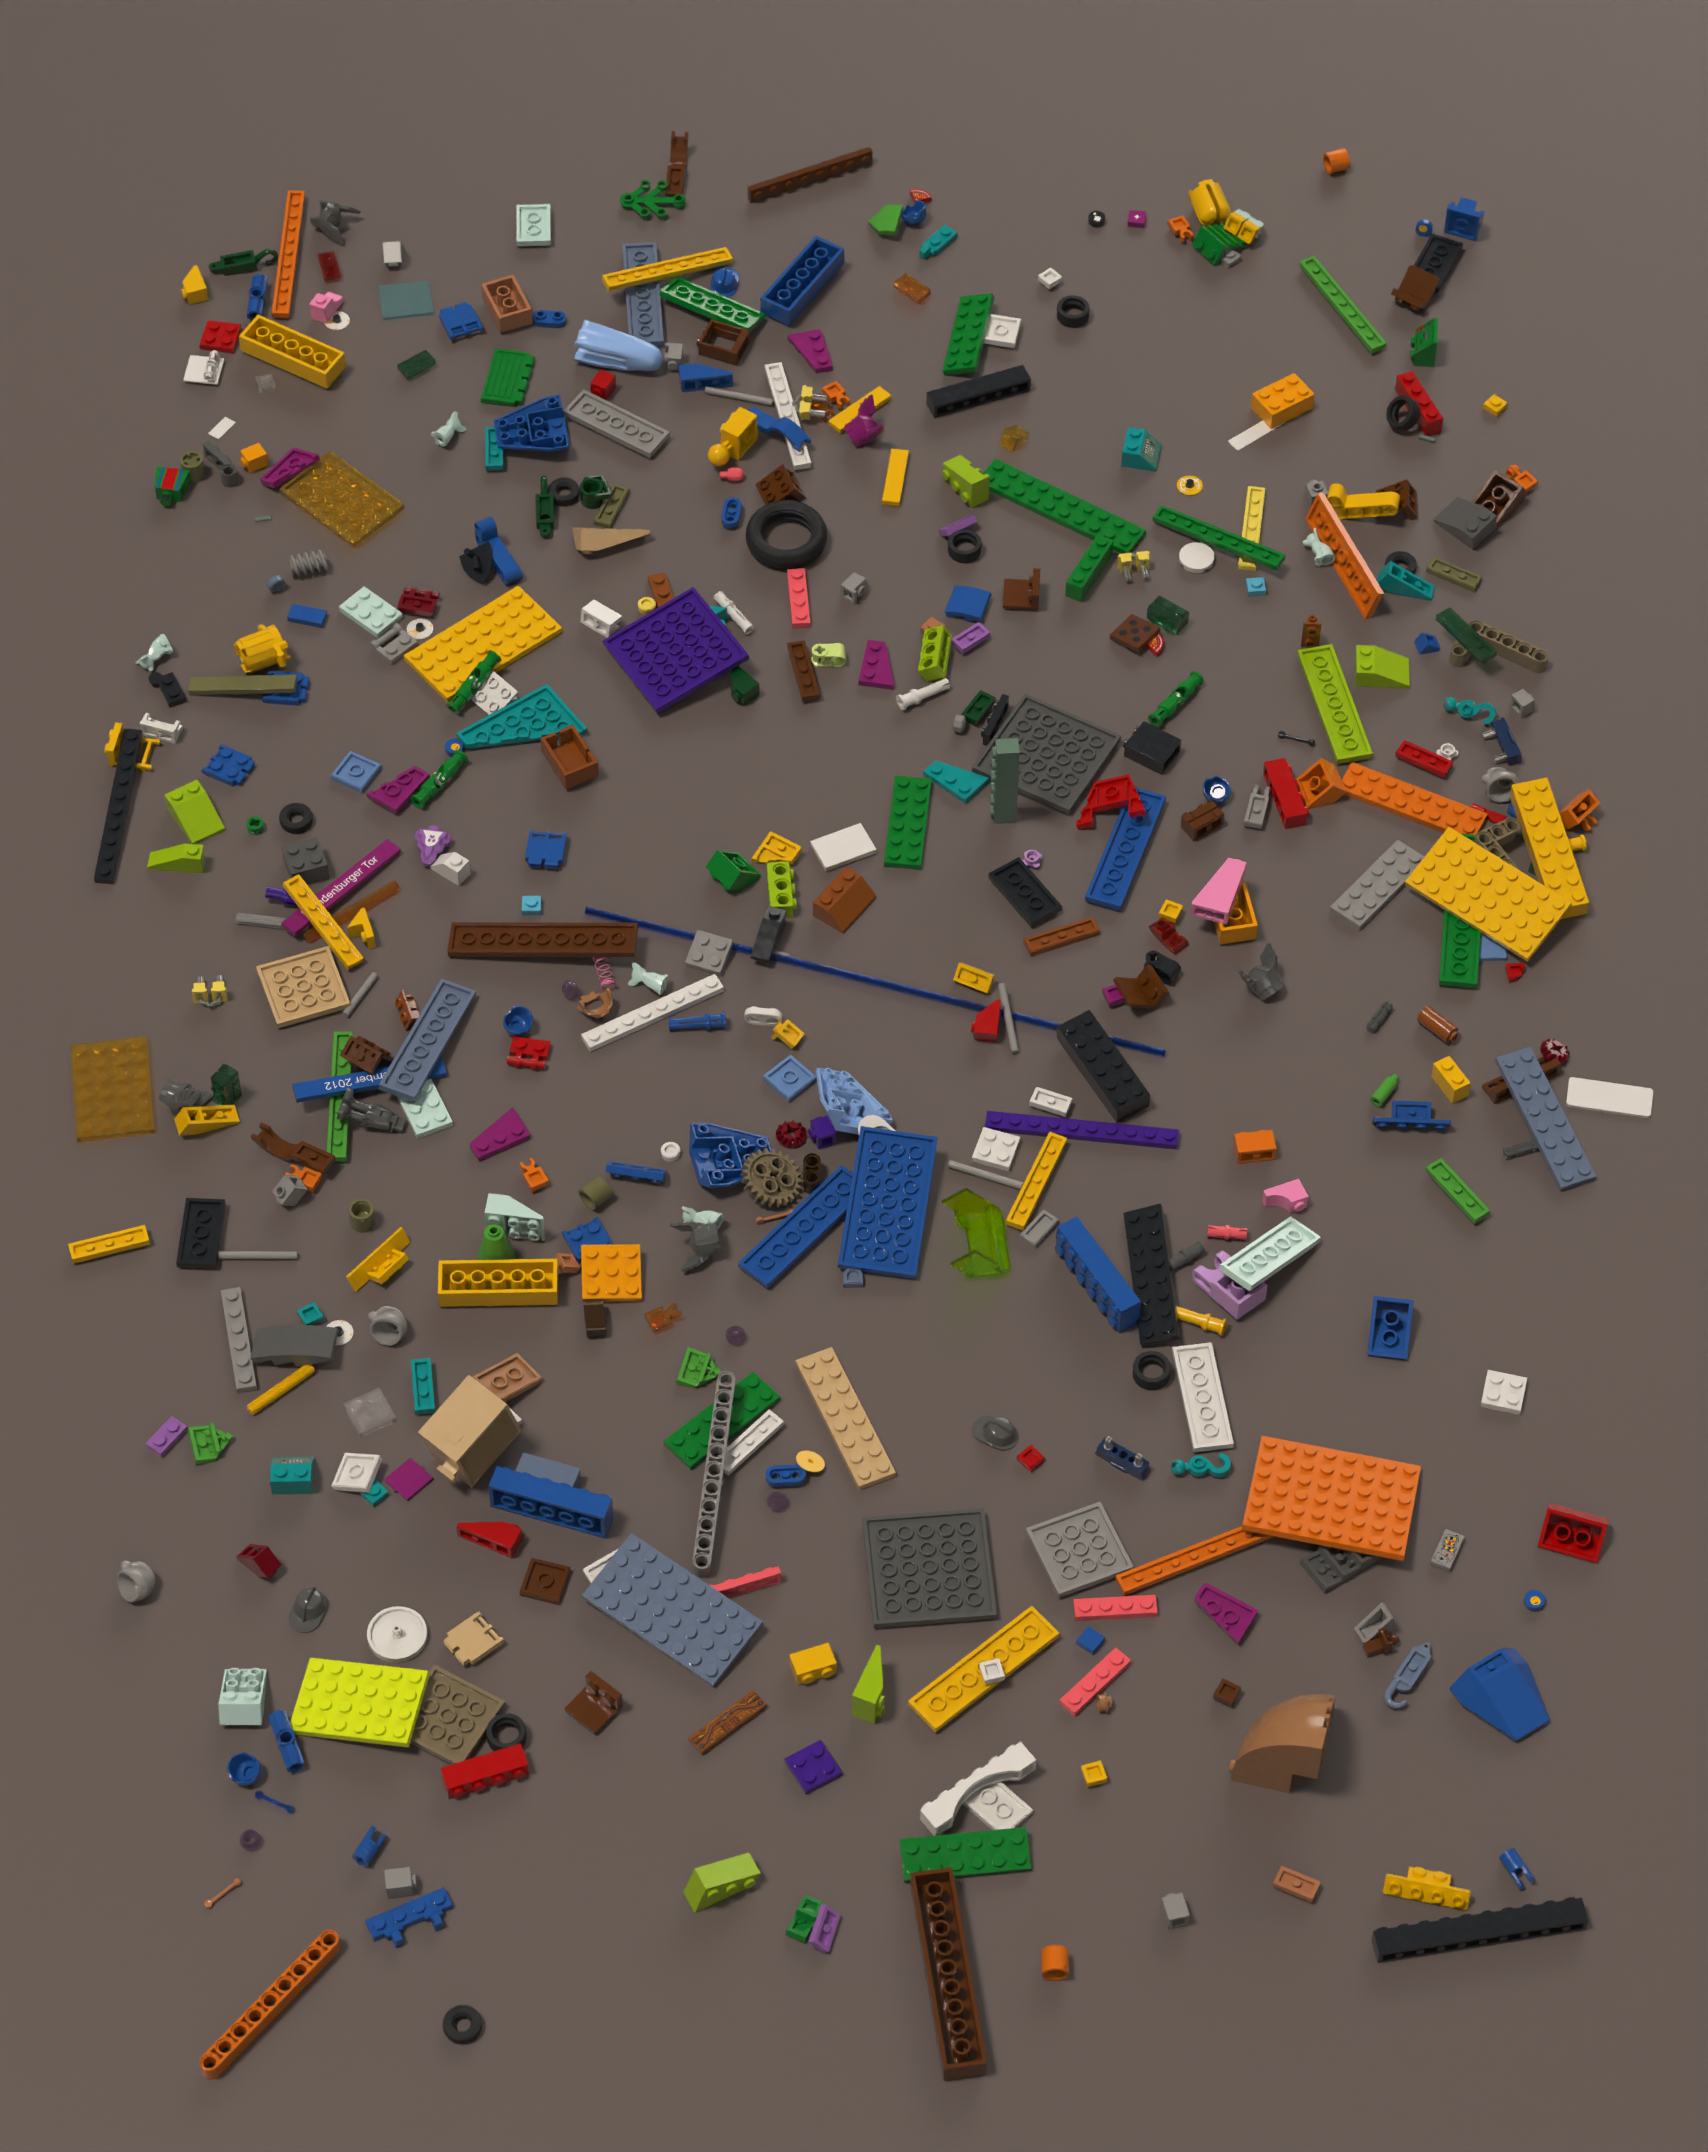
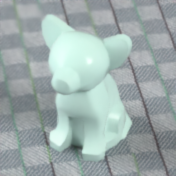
M454 411L446 425L431 433V437H434L436 440V445L444 447L450 442L454 431H466V427L461 425L458 419V412Z
M1315 527L1313 528L1314 533L1309 534L1302 543L1304 546L1312 548V552L1316 556L1314 561L1317 567L1332 564L1336 556L1328 545L1320 542Z
M160 634L152 642L148 654L143 655L135 663L152 672L154 670V661L159 660L164 654L170 655L173 653L167 637L164 634Z
M632 963V979L628 982V985L635 986L643 981L654 992L661 995L666 989L669 975L646 972L639 964Z
M682 1206L684 1210L682 1216L683 1223L700 1222L707 1224L717 1222V1229L723 1223L724 1215L722 1213L711 1210L697 1213L692 1208Z

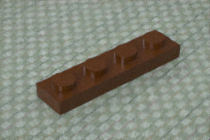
M805 640L787 643L802 702L820 699Z

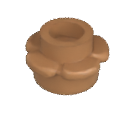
M1103 1692V1695H1097L1098 1711L1108 1713V1710L1112 1708L1111 1696H1107L1105 1692Z

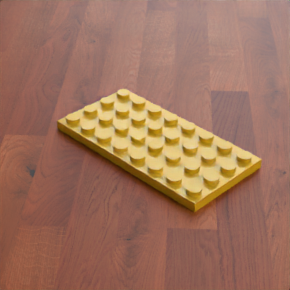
M516 586L406 653L404 660L448 703L454 698L455 692L477 664L485 659L489 650L494 651L501 658V661L492 669V673L493 671L497 673L562 633V627L524 590Z
M1450 827L1446 829L1405 881L1407 887L1527 962L1572 906V903Z

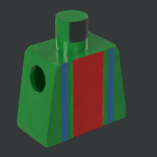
M157 466L155 477L156 498L160 500L163 506H170L171 501H182L191 484L190 470Z

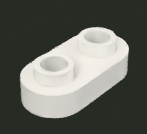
M752 1006L745 1010L744 1020L753 1025L776 1026L779 1022L782 1023L783 1015L775 1008L768 1009Z

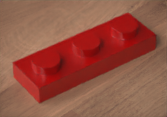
M1403 740L1395 754V757L1443 778L1446 777L1453 766V761L1406 740Z

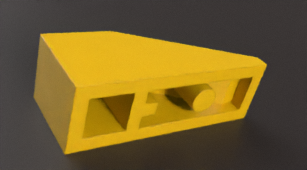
M235 1105L183 1107L174 1118L179 1136L197 1135L240 1122Z

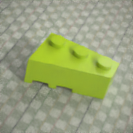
M958 455L943 463L941 472L943 479L951 484L952 489L958 492L964 503L973 508L989 500L990 476L988 474H981V469L973 468L972 463L962 455Z
M745 1853L694 1868L683 1893L694 1913L745 1889L752 1888L758 1880L760 1871L750 1853Z

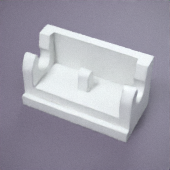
M593 600L582 608L580 623L608 638L620 628L616 624L622 620V615Z
M145 713L142 721L139 723L140 730L143 731L144 736L176 743L183 729L182 725H180L181 721H176L173 725L153 720L149 717L150 713Z

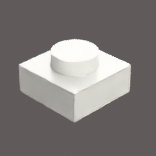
M1050 267L1038 275V281L1048 289H1051L1062 282V276Z
M999 1658L979 1663L984 1685L1005 1679Z

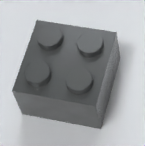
M318 837L282 846L283 861L290 879L298 874L306 884L329 879L328 864Z

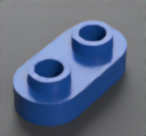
M537 310L532 315L533 324L537 327L562 328L567 323L566 314L561 311Z
M730 497L724 502L721 520L722 525L726 528H735L739 524L742 503L738 498Z
M797 1464L771 1466L765 1474L767 1484L772 1487L799 1486L806 1480V1471Z

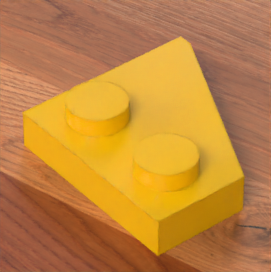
M770 831L751 859L753 863L767 864L789 861V864L793 865L802 852V847Z

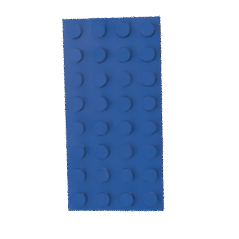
M861 1126L838 1268L856 1269L863 1272L916 1279L938 1137Z

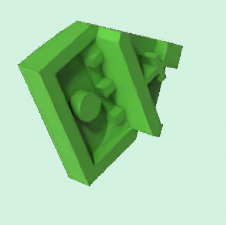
M886 205L868 221V224L874 228L879 237L882 234L896 236L904 210L903 205Z
M688 1347L676 1384L695 1389L718 1377L721 1371L715 1366L710 1352L706 1354Z
M212 1422L210 1426L188 1427L187 1432L195 1465L215 1462L233 1435L219 1430Z

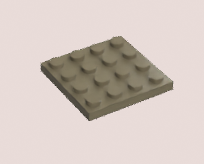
M433 1665L429 1671L430 1676L410 1743L450 1764H455L469 1759L486 1734L489 1722L499 1715L504 1708L505 1700Z

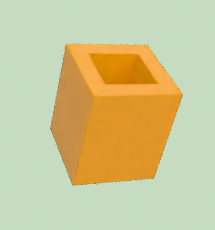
M260 443L240 450V464L249 473L268 466L267 453Z

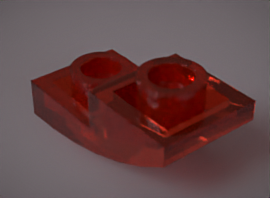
M335 252L317 254L324 281L341 278Z
M1164 917L1149 926L1153 935L1174 955L1189 946L1188 940L1176 932L1175 925Z

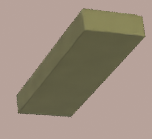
M617 484L612 485L610 498L604 500L593 521L594 525L603 528L612 527L630 493V488Z
M1434 557L1426 568V573L1472 592H1475L1482 581V576L1437 557Z

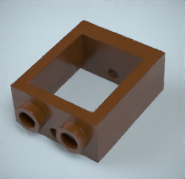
M711 319L709 324L705 325L702 336L697 339L698 355L737 366L750 343L749 330ZM714 335L735 341L731 350L709 343Z

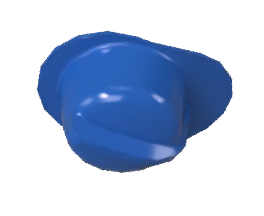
M729 267L717 269L712 275L711 291L725 297L732 296L738 287L739 273Z

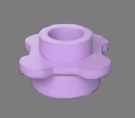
M1028 850L1024 853L1025 858L1022 861L1027 866L1033 868L1040 866L1039 861L1042 859L1040 853L1036 850Z

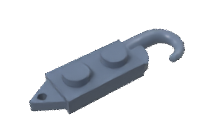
M1430 1642L1418 1647L1413 1646L1385 1690L1384 1701L1391 1708H1402L1407 1704L1406 1700L1401 1703H1395L1391 1697L1395 1690L1400 1692L1412 1690L1431 1661Z

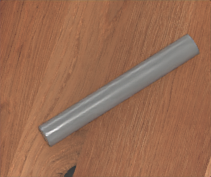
M372 972L350 1001L351 1005L342 1012L344 1017H349L378 978L377 973Z

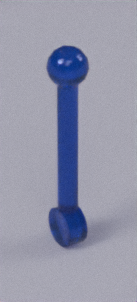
M260 1790L255 1792L257 1800L264 1799L286 1809L288 1813L294 1811L293 1805H286L265 1796Z

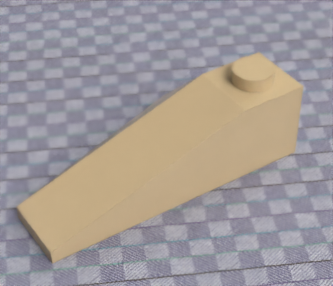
M572 528L576 550H581L582 554H592V551H599L650 534V530Z

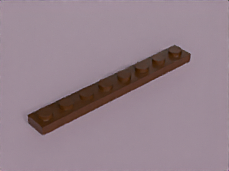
M870 147L748 186V200L750 203L871 164L873 163V151Z

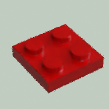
M208 320L199 344L200 349L234 354L242 330L241 324Z

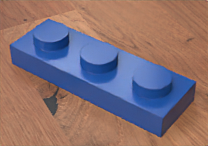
M609 1161L606 1164V1172L611 1173V1176L622 1177V1175H628L630 1179L634 1180L648 1178L650 1182L654 1183L663 1181L667 1173L665 1169Z

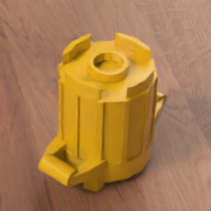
M259 625L258 632L239 638L234 644L236 656L240 657L243 663L240 666L245 673H252L276 663L280 667L286 666V661L291 659L290 655L287 656L286 640L283 641L275 625L268 627Z

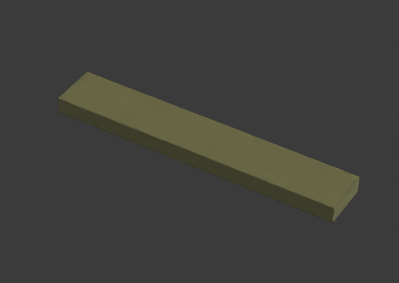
M297 675L191 677L188 692L189 695L295 693L298 678Z

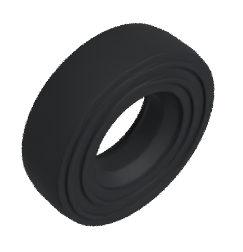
M562 477L550 483L548 494H553L555 505L569 506L578 500L580 489L575 480ZM567 488L571 492L568 495H559L557 491Z
M1396 551L1389 554L1385 560V565L1390 561L1394 563L1403 562L1408 566L1406 570L1413 574L1416 572L1417 562L1410 553Z
M291 803L281 810L279 821L281 827L286 832L299 834L311 827L313 816L310 808L305 804ZM293 814H300L303 816V819L300 822L293 823L289 820V817Z
M457 2005L451 2008L443 2019V2031L446 2037L456 2044L471 2043L479 2036L482 2029L480 2014L476 2009L468 2005ZM462 2017L467 2018L471 2022L470 2028L463 2032L457 2031L454 2028L455 2021Z

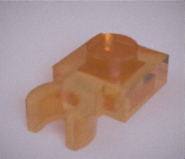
M812 401V410L825 411V417H821L824 423L827 422L826 416L834 417V411L830 409V404L827 401Z
M676 1303L671 1304L666 1310L661 1306L644 1313L645 1319L653 1333L670 1326L671 1319L679 1320L682 1318L681 1311L673 1312L677 1310Z

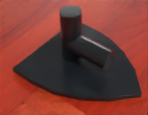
M490 541L472 550L466 548L464 554L459 556L462 567L467 575L475 581L482 583L486 581L492 566L493 554Z

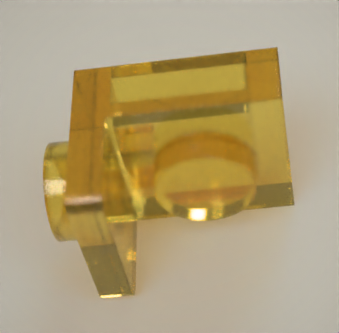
M1017 425L1005 428L999 444L1012 452L1015 450L1018 442L1028 439L1029 433Z

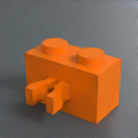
M1590 789L1578 794L1559 812L1566 830L1581 822V826L1586 832L1598 822L1590 813L1600 802Z

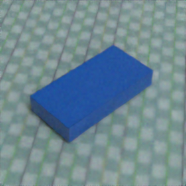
M292 604L287 620L322 628L327 616V610Z

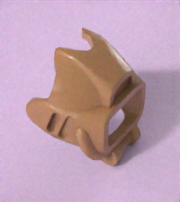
M607 988L602 993L595 994L592 991L586 996H581L577 1008L580 1012L595 1019L607 1015L613 1004L611 990ZM597 999L603 1004L599 1008L590 1011L585 1007V1004Z

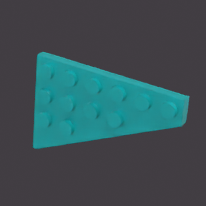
M545 684L457 732L456 738L462 741L466 749L541 740L540 738L556 732L557 738H559V730L574 725L579 734L583 735L587 733V728L552 688Z

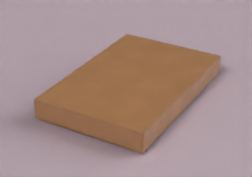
M518 1353L473 1376L476 1381L504 1402L542 1383L543 1379Z

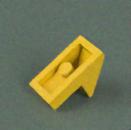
M361 908L348 926L349 938L361 936L362 942H366L368 949L375 948L374 934L366 910Z

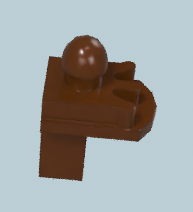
M1379 1629L1377 1639L1364 1642L1363 1650L1367 1658L1382 1653L1387 1655V1653H1391L1392 1645L1399 1642V1637L1397 1635H1388L1387 1629Z

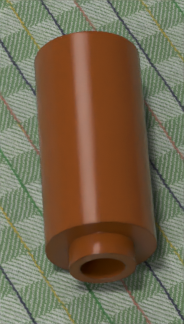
M1426 1006L1418 1015L1417 1021L1446 1043L1454 1042L1459 1035L1458 1027L1430 1006Z

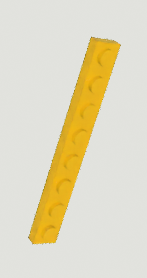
M727 247L604 274L602 275V281L609 292L732 264L733 258Z

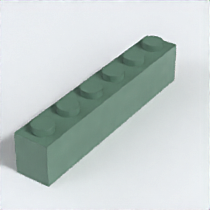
M1018 738L996 739L995 747H992V758L995 759H991L992 770L994 771H991L992 782L990 787L993 794H990V817H994V824L1016 823L1020 757Z

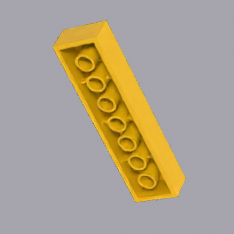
M1548 778L1511 785L1510 799L1517 820L1521 824L1520 829L1538 882L1572 903L1571 908L1562 919L1587 914L1589 900Z

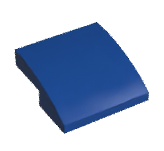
M954 586L945 609V614L947 617L963 616L965 621H982L992 594L989 591L975 587Z

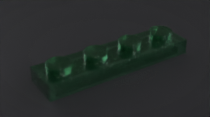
M1451 607L1436 615L1435 620L1482 664L1497 656V651Z

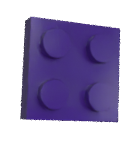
M821 1740L784 1758L786 1766L805 1795L842 1776V1771Z

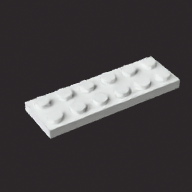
M1212 1342L1172 1347L1193 1452L1233 1448L1234 1443Z

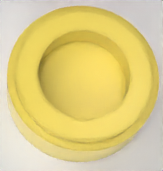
M644 597L638 601V610L644 615L656 609V602L650 597Z

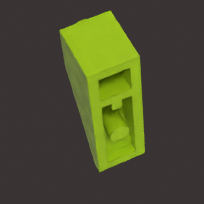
M181 844L150 852L147 869L203 873L206 859L204 845Z

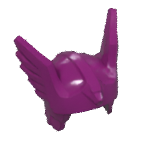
M872 394L865 398L863 403H860L857 416L844 427L847 435L857 447L871 443L884 431V424L878 425L877 421L872 418V415L876 412Z

